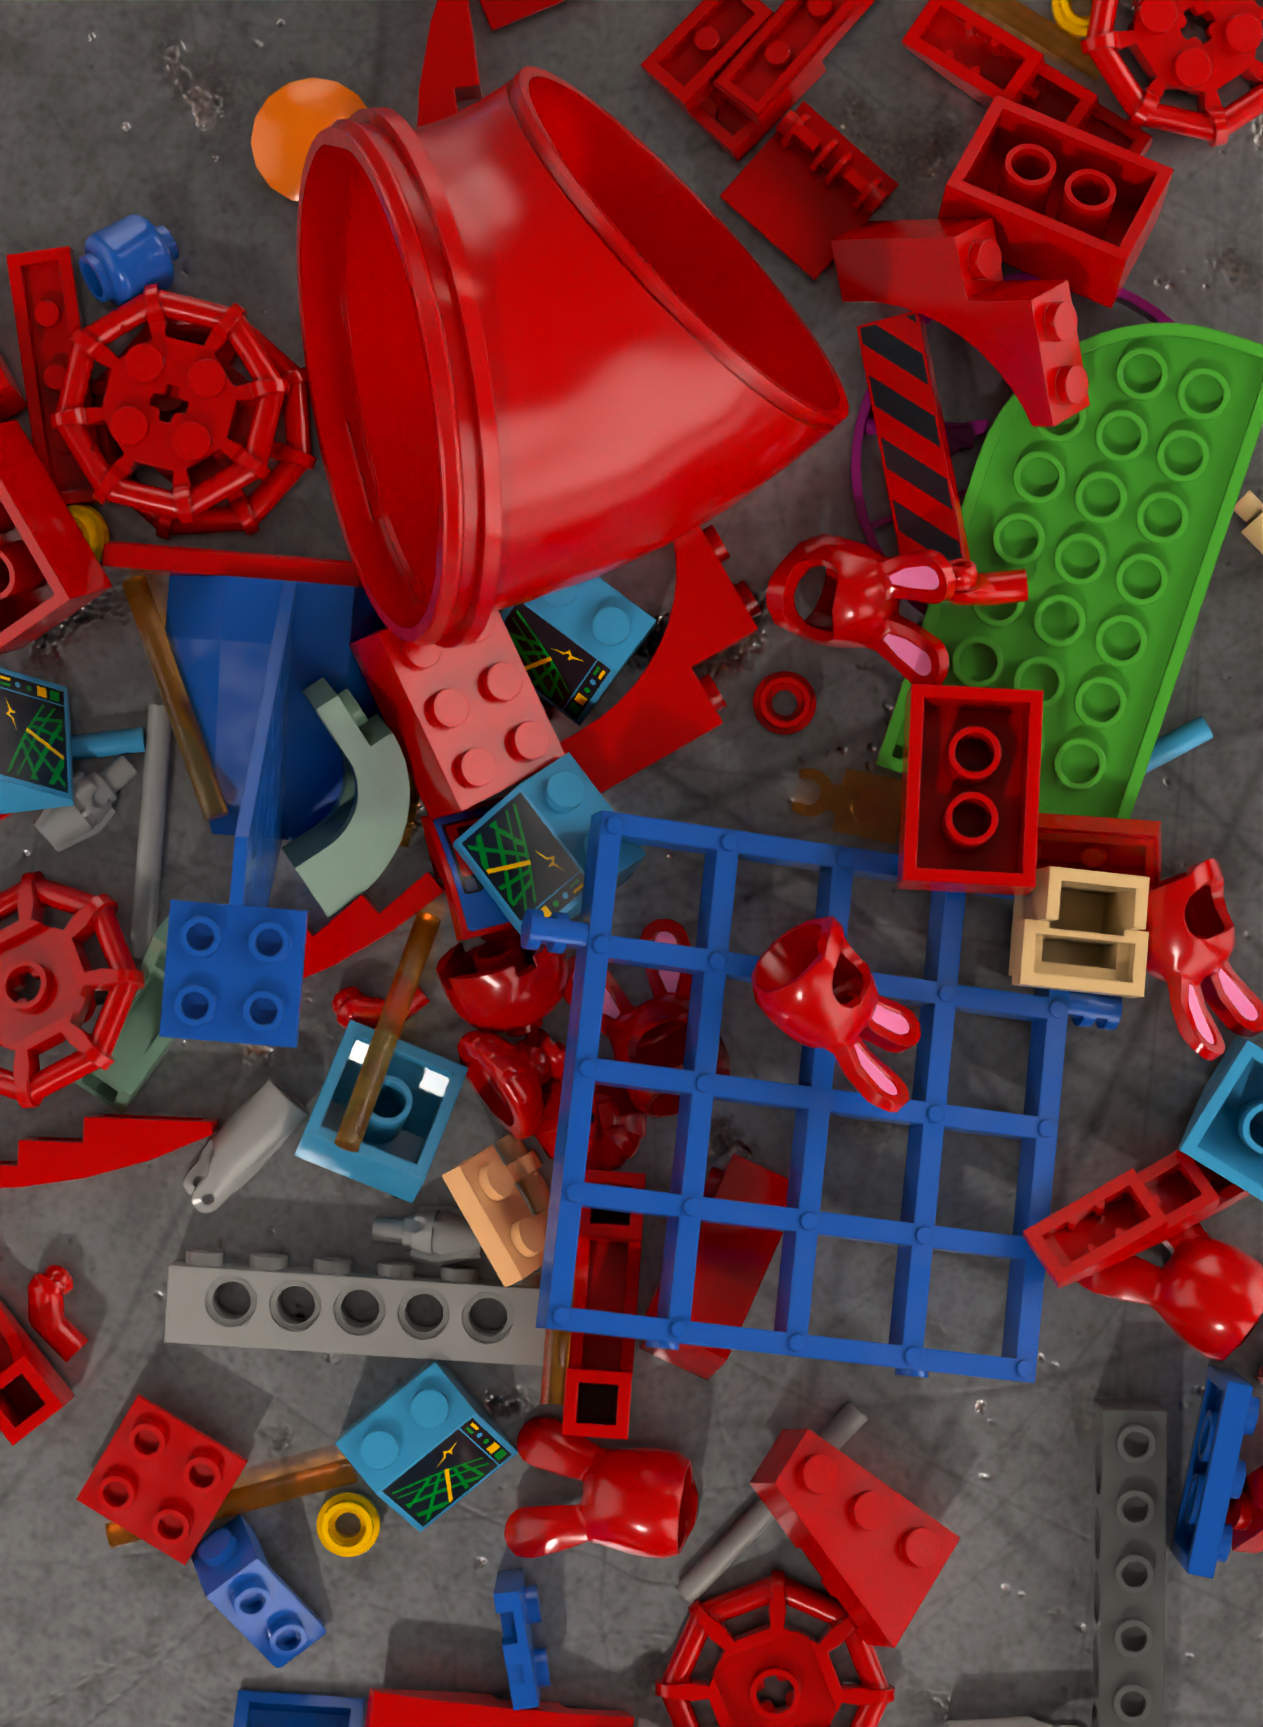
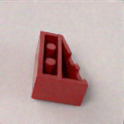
M733 1154L723 1170L715 1166L711 1167L705 1179L703 1197L786 1207L789 1179ZM701 1222L690 1321L742 1327L783 1232ZM660 1283L653 1294L645 1316L657 1317ZM642 1340L639 1349L707 1381L727 1361L731 1350L684 1344H679V1350L645 1347L646 1340Z
M809 1428L782 1429L749 1484L794 1546L802 1549L822 1577L820 1581L829 1594L839 1600L858 1626L855 1629L866 1645L895 1648L959 1542L960 1537Z

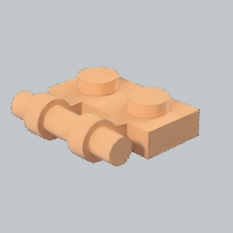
M509 1133L494 1142L506 1164L503 1163L492 1144L441 1175L505 1288L523 1280L542 1266L550 1189L538 1170L543 1164L534 1149L528 1151L521 1139H517ZM516 1182L519 1188L521 1189L523 1195L525 1196L527 1202L529 1203L534 1214L531 1213L529 1207L527 1206L524 1198L522 1197L520 1191L518 1190L515 1184Z

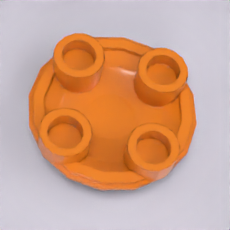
M311 77L287 83L266 99L255 117L251 147L256 168L272 189L291 201L299 202L302 172L307 153L314 138L320 131L327 128L337 119L350 118L359 109H366V105L358 94L337 81Z

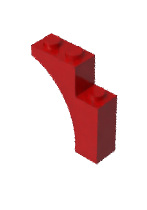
M993 218L867 221L831 240L843 302H874L899 306L921 313L945 325L975 347L997 369L1021 403L1032 427H1054L1090 405L1088 375L1083 368L1077 334L1078 318L1076 310L1072 305L1068 280L1004 281L1001 268L1002 254L996 240Z
M712 524L703 530L698 526L673 541L676 561L674 602L661 643L645 671L635 685L610 710L579 732L560 742L564 753L567 754L569 752L600 794L605 793L723 724L717 712L726 708L727 705L709 674L698 679L693 669L757 633L758 627L753 618L762 614V611L744 580L735 585L731 582L721 564L729 559L730 555Z

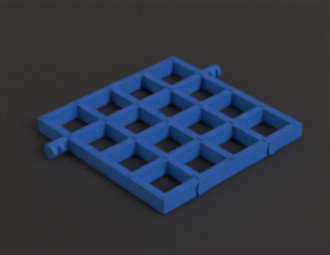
M605 810L591 815L580 922L570 921L569 914L554 911L550 918L544 917L543 910L528 908L523 916L520 942L523 949L537 951L540 944L546 945L547 952L563 954L566 948L577 949L535 1328L646 1340L645 1347L679 1350V1344L889 1367L895 1368L894 1375L928 1378L929 1372L1035 1383L1045 1268L1023 1237V1231L1050 1216L1068 1018H1072L1074 1025L1088 1028L1095 1022L1098 1029L1113 1031L1117 1028L1121 1019L1122 997L1101 994L1098 996V994L1035 988L1034 995L959 985L958 975L966 893L932 891L923 979L871 972L880 996L901 1004L921 1006L919 1018L921 1036L917 1042L912 1100H909L898 1112H888L867 1102L860 1093L832 1089L835 1058L830 1051L824 1048H811L802 1044L798 1085L716 1074L725 980L752 983L751 974L761 957L728 952L738 859L819 871L815 919L834 916L843 926L844 936L847 940L853 876L897 883L899 855ZM621 842L705 854L695 947L611 935ZM969 893L1014 900L1015 896L1001 894ZM608 963L693 974L683 1069L598 1058ZM955 1011L1032 1022L1023 1114L946 1104ZM595 1085L680 1095L670 1193L584 1182ZM713 1100L795 1110L786 1207L703 1197ZM829 1115L909 1125L900 1221L820 1211ZM944 1130L1021 1140L1012 1235L935 1226ZM582 1207L667 1218L657 1317L571 1308ZM701 1222L783 1232L774 1331L690 1321ZM818 1236L898 1246L888 1344L808 1335ZM933 1250L1010 1259L1001 1357L923 1348Z

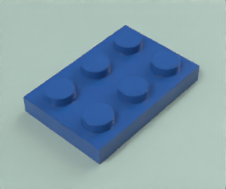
M1208 1364L1170 1551L1188 1574L1213 1579L1216 1563H1225L1230 1553L1233 1526L1232 1524L1225 1523L1230 1498L1239 1499L1244 1487L1246 1461L1239 1460L1243 1435L1252 1436L1255 1431L1260 1400L1259 1397L1252 1396L1254 1386L1234 1369Z

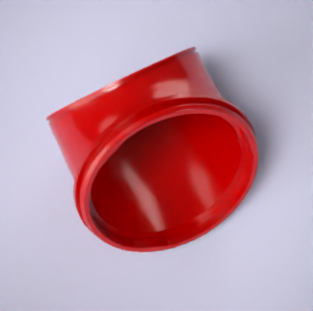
M523 67L516 73L513 79L480 101L448 117L416 128H411L401 115L388 107L359 109L350 118L334 121L327 128L320 131L312 141L302 172L297 214L298 299L311 405L329 489L349 554L372 606L387 628L398 638L420 646L435 644L444 649L470 645L484 631L491 611L526 603L597 578L664 547L726 511L792 464L830 433L849 414L846 393L825 352L784 294L747 249L690 187L651 149L596 102L556 75L538 67Z

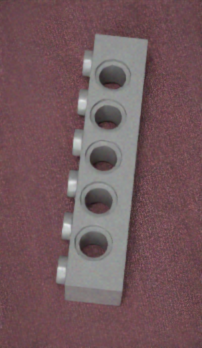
M209 1249L186 1250L185 1259H176L168 1266L164 1343L550 1366L553 1330L535 1328L541 1281L540 1271H534L523 1280L505 1288L500 1279L479 1278V1268L471 1266L443 1265L441 1266L440 1275L415 1274V1264L408 1262L380 1261L377 1262V1271L351 1270L352 1260L316 1257L313 1258V1267L287 1266V1255L272 1253H252L249 1257V1263L224 1262L223 1251ZM226 1282L242 1284L250 1294L251 1304L249 1310L242 1314L227 1312L218 1300V1291L221 1284ZM290 1286L306 1288L312 1294L315 1301L313 1314L305 1318H296L289 1315L284 1310L281 1302L283 1290ZM354 1290L370 1292L378 1302V1316L368 1322H359L352 1319L345 1309L346 1295ZM419 1294L434 1296L442 1305L443 1318L432 1326L417 1324L412 1320L408 1312V1302L411 1298ZM483 1298L496 1299L505 1307L507 1321L503 1326L495 1330L482 1329L472 1318L471 1307L473 1304Z

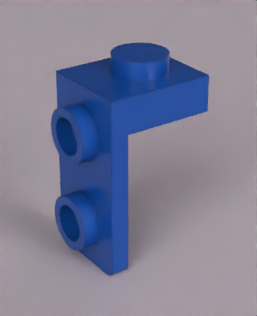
M240 1514L223 1527L210 1532L197 1545L191 1555V1559L206 1598L274 1667H283L326 1634L323 1621L268 1565L254 1528Z

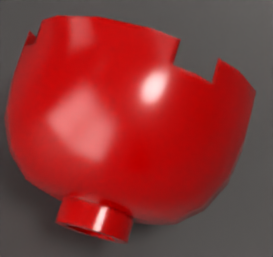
M515 928L480 936L487 943L474 947L466 953L460 942L450 948L439 959L436 972L443 991L453 1009L472 1027L495 1033L507 1032L511 1037L532 1033L542 1026V1018L551 1013L565 993L569 970L566 951L563 954L547 952L546 945L540 944L537 951L523 949L521 947L520 934Z

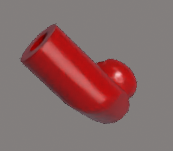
M969 559L949 561L956 578V589L954 595L947 600L948 602L955 605L989 606L1028 601V583L1025 568L977 573L976 564Z
M411 977L385 999L364 996L357 987H345L335 994L332 1000V1009L337 1015L336 1020L338 1024L344 1029L347 1028L349 1021L353 1020L389 1035L431 1001L418 983Z
M53 1264L47 1266L42 1274H34L27 1286L28 1320L31 1327L65 1362H68L89 1339L64 1315V1296L73 1289L74 1281L65 1268Z

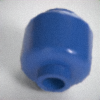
M130 214L87 237L84 247L85 255L79 258V267L88 289L99 302L105 303L109 301L112 305L120 307L143 293L145 285L158 283L161 290H166L172 286L175 274L173 261L179 258V251L173 236L164 225L155 227L147 218L138 214Z

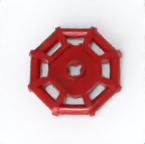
M1119 0L1092 1L1086 39L1080 41L1082 55L1090 56L1126 112L1127 118L1125 122L1135 130L1141 126L1206 140L1210 147L1225 145L1229 135L1263 113V63L1255 59L1256 48L1260 45L1263 38V6L1259 7L1255 0H1133L1132 7L1135 6L1132 22L1128 24L1127 31H1113ZM1185 11H1191L1196 17L1201 15L1207 23V28L1205 29L1207 39L1203 44L1196 36L1188 40L1183 37L1180 29L1187 24L1186 17L1183 14ZM1130 49L1149 79L1148 84L1143 89L1139 86L1118 51ZM1238 75H1242L1254 88L1223 108L1217 90ZM1179 89L1189 92L1187 95L1197 97V112L1159 102L1165 90Z
M156 283L145 285L143 293L82 330L75 327L68 337L73 342L56 411L49 415L51 429L59 431L94 489L93 498L103 506L108 502L177 518L180 519L181 525L195 523L197 515L258 478L262 481L266 479L271 472L267 465L284 396L291 392L289 379H282L245 318L246 309L237 303L227 306L161 290L159 284ZM167 318L212 328V331L204 346L168 337ZM145 321H148L152 339L133 346L121 358H118L106 346ZM229 343L232 344L252 377V382L235 387L222 367L217 356ZM96 360L100 365L111 370L102 407H83ZM169 387L179 388V398L184 402H188L186 413H175L171 422L161 421V410L153 406L155 397L157 395H165ZM239 403H256L244 448L230 440ZM107 424L112 437L124 452L111 467L87 428ZM221 451L234 462L193 488L189 471L198 466L199 462L209 456L213 457ZM138 464L173 472V491L130 481L129 479Z
M171 318L167 319L168 337L191 343L206 342L212 331V328ZM145 321L144 328L120 353L118 358L126 355L133 346L152 339L148 321ZM249 321L248 323L282 379H289L291 393L285 395L283 400L286 444L273 442L269 457L279 462V464L249 497L240 489L228 497L231 506L211 507L197 515L195 523L181 525L180 519L133 508L156 529L157 537L170 540L172 535L246 531L249 536L260 531L259 523L307 470H314L317 458L312 456L306 367L300 368ZM229 343L217 358L235 387L249 383L241 373L232 367L238 354L232 344ZM108 368L97 380H90L94 407H102L111 372ZM169 387L165 395H157L155 397L153 406L161 410V421L171 422L175 413H186L188 402H184L179 398V388ZM239 403L230 440L244 448L256 403ZM105 423L96 426L99 450L111 467L124 452L121 453L119 444L112 437ZM222 451L213 457L209 456L199 462L198 466L189 471L193 488L234 462ZM155 468L173 484V472ZM133 474L129 479L130 481L142 483Z
M41 871L25 872L20 882L0 892V921L16 912L19 915L17 922L0 930V1047L15 1052L13 1071L0 1067V1095L17 1100L22 1108L39 1107L46 1096L99 1068L107 1071L115 1062L112 1053L136 992L145 986V973L137 970L116 915L118 911L117 902L106 893L94 895L46 879ZM47 906L74 915L64 930L42 924L44 910ZM95 933L109 969L99 968L93 970L83 944ZM30 973L36 979H41L38 994L31 1001L26 998L18 999L17 993L25 988L24 977ZM95 991H109L91 1035L81 1026L94 1014L96 1007L94 993ZM68 1040L78 1050L40 1070L39 1055Z
M771 1570V1576L704 1602L696 1599L688 1606L690 1615L662 1678L655 1680V1695L662 1697L673 1727H700L691 1701L709 1699L719 1727H830L836 1710L838 1712L842 1703L859 1705L850 1727H878L887 1704L895 1701V1686L888 1684L874 1646L866 1645L855 1629L858 1626L839 1600L786 1577L784 1570ZM768 1605L770 1619L768 1624L733 1636L724 1624L726 1620ZM786 1605L828 1623L829 1626L819 1638L807 1634L799 1627L788 1626L784 1624ZM709 1636L712 1641L723 1649L715 1661L712 1675L709 1681L690 1678ZM844 1641L860 1682L841 1684L829 1652ZM776 1675L779 1681L789 1680L793 1689L785 1693L787 1704L775 1708L770 1699L759 1700L756 1692L765 1687V1678Z

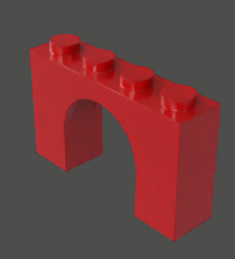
M586 1169L584 1182L645 1190L646 1173ZM581 1208L573 1308L637 1315L644 1215ZM571 1332L568 1368H566L562 1435L628 1440L635 1339Z

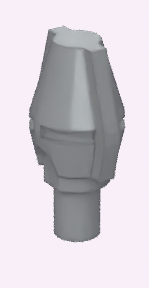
M122 755L116 758L98 775L92 772L86 777L83 772L79 771L73 774L74 806L41 809L32 823L57 852L97 835L116 813L111 806L117 799L115 793L138 773Z
M441 1204L419 1207L418 1213L406 1215L405 1219L381 1217L374 1219L372 1228L374 1243L402 1245L404 1250L411 1251V1260L421 1263L443 1266L480 1259L484 1251L462 1211L450 1205Z

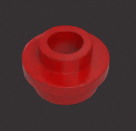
M790 671L775 672L765 677L757 686L753 696V711L758 722L766 730L779 735L794 734L804 729L812 720L816 711V695L811 684L803 676ZM787 691L795 697L797 705L792 714L780 715L773 709L772 699L778 692Z

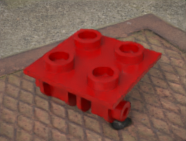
M803 101L795 111L790 110L775 128V134L719 197L815 281L834 260L831 240L867 222L899 184Z
M138 1394L76 1500L181 1564L186 1565L248 1460Z

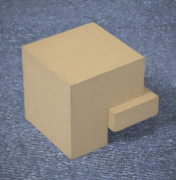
M1055 866L1036 869V887L1027 896H1014L1008 976H1012V985L1129 998L1144 997L1149 932L1138 930L1146 929L1150 877Z

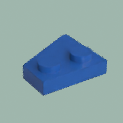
M523 1567L501 1570L497 1573L493 1597L496 1614L500 1613L503 1632L502 1648L513 1710L539 1707L540 1687L551 1686L546 1647L534 1648L531 1624L542 1622L537 1584L525 1585Z

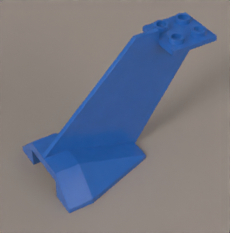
M169 576L164 639L212 834L233 835L235 839L229 904L170 900L159 1037L297 1048L309 911L270 908L267 905L282 840H294L318 824L333 808L343 783V762L339 749L302 690L324 677L336 694L347 688L367 719L378 714L384 721L349 646L350 643L386 627L372 606L363 587L236 576Z

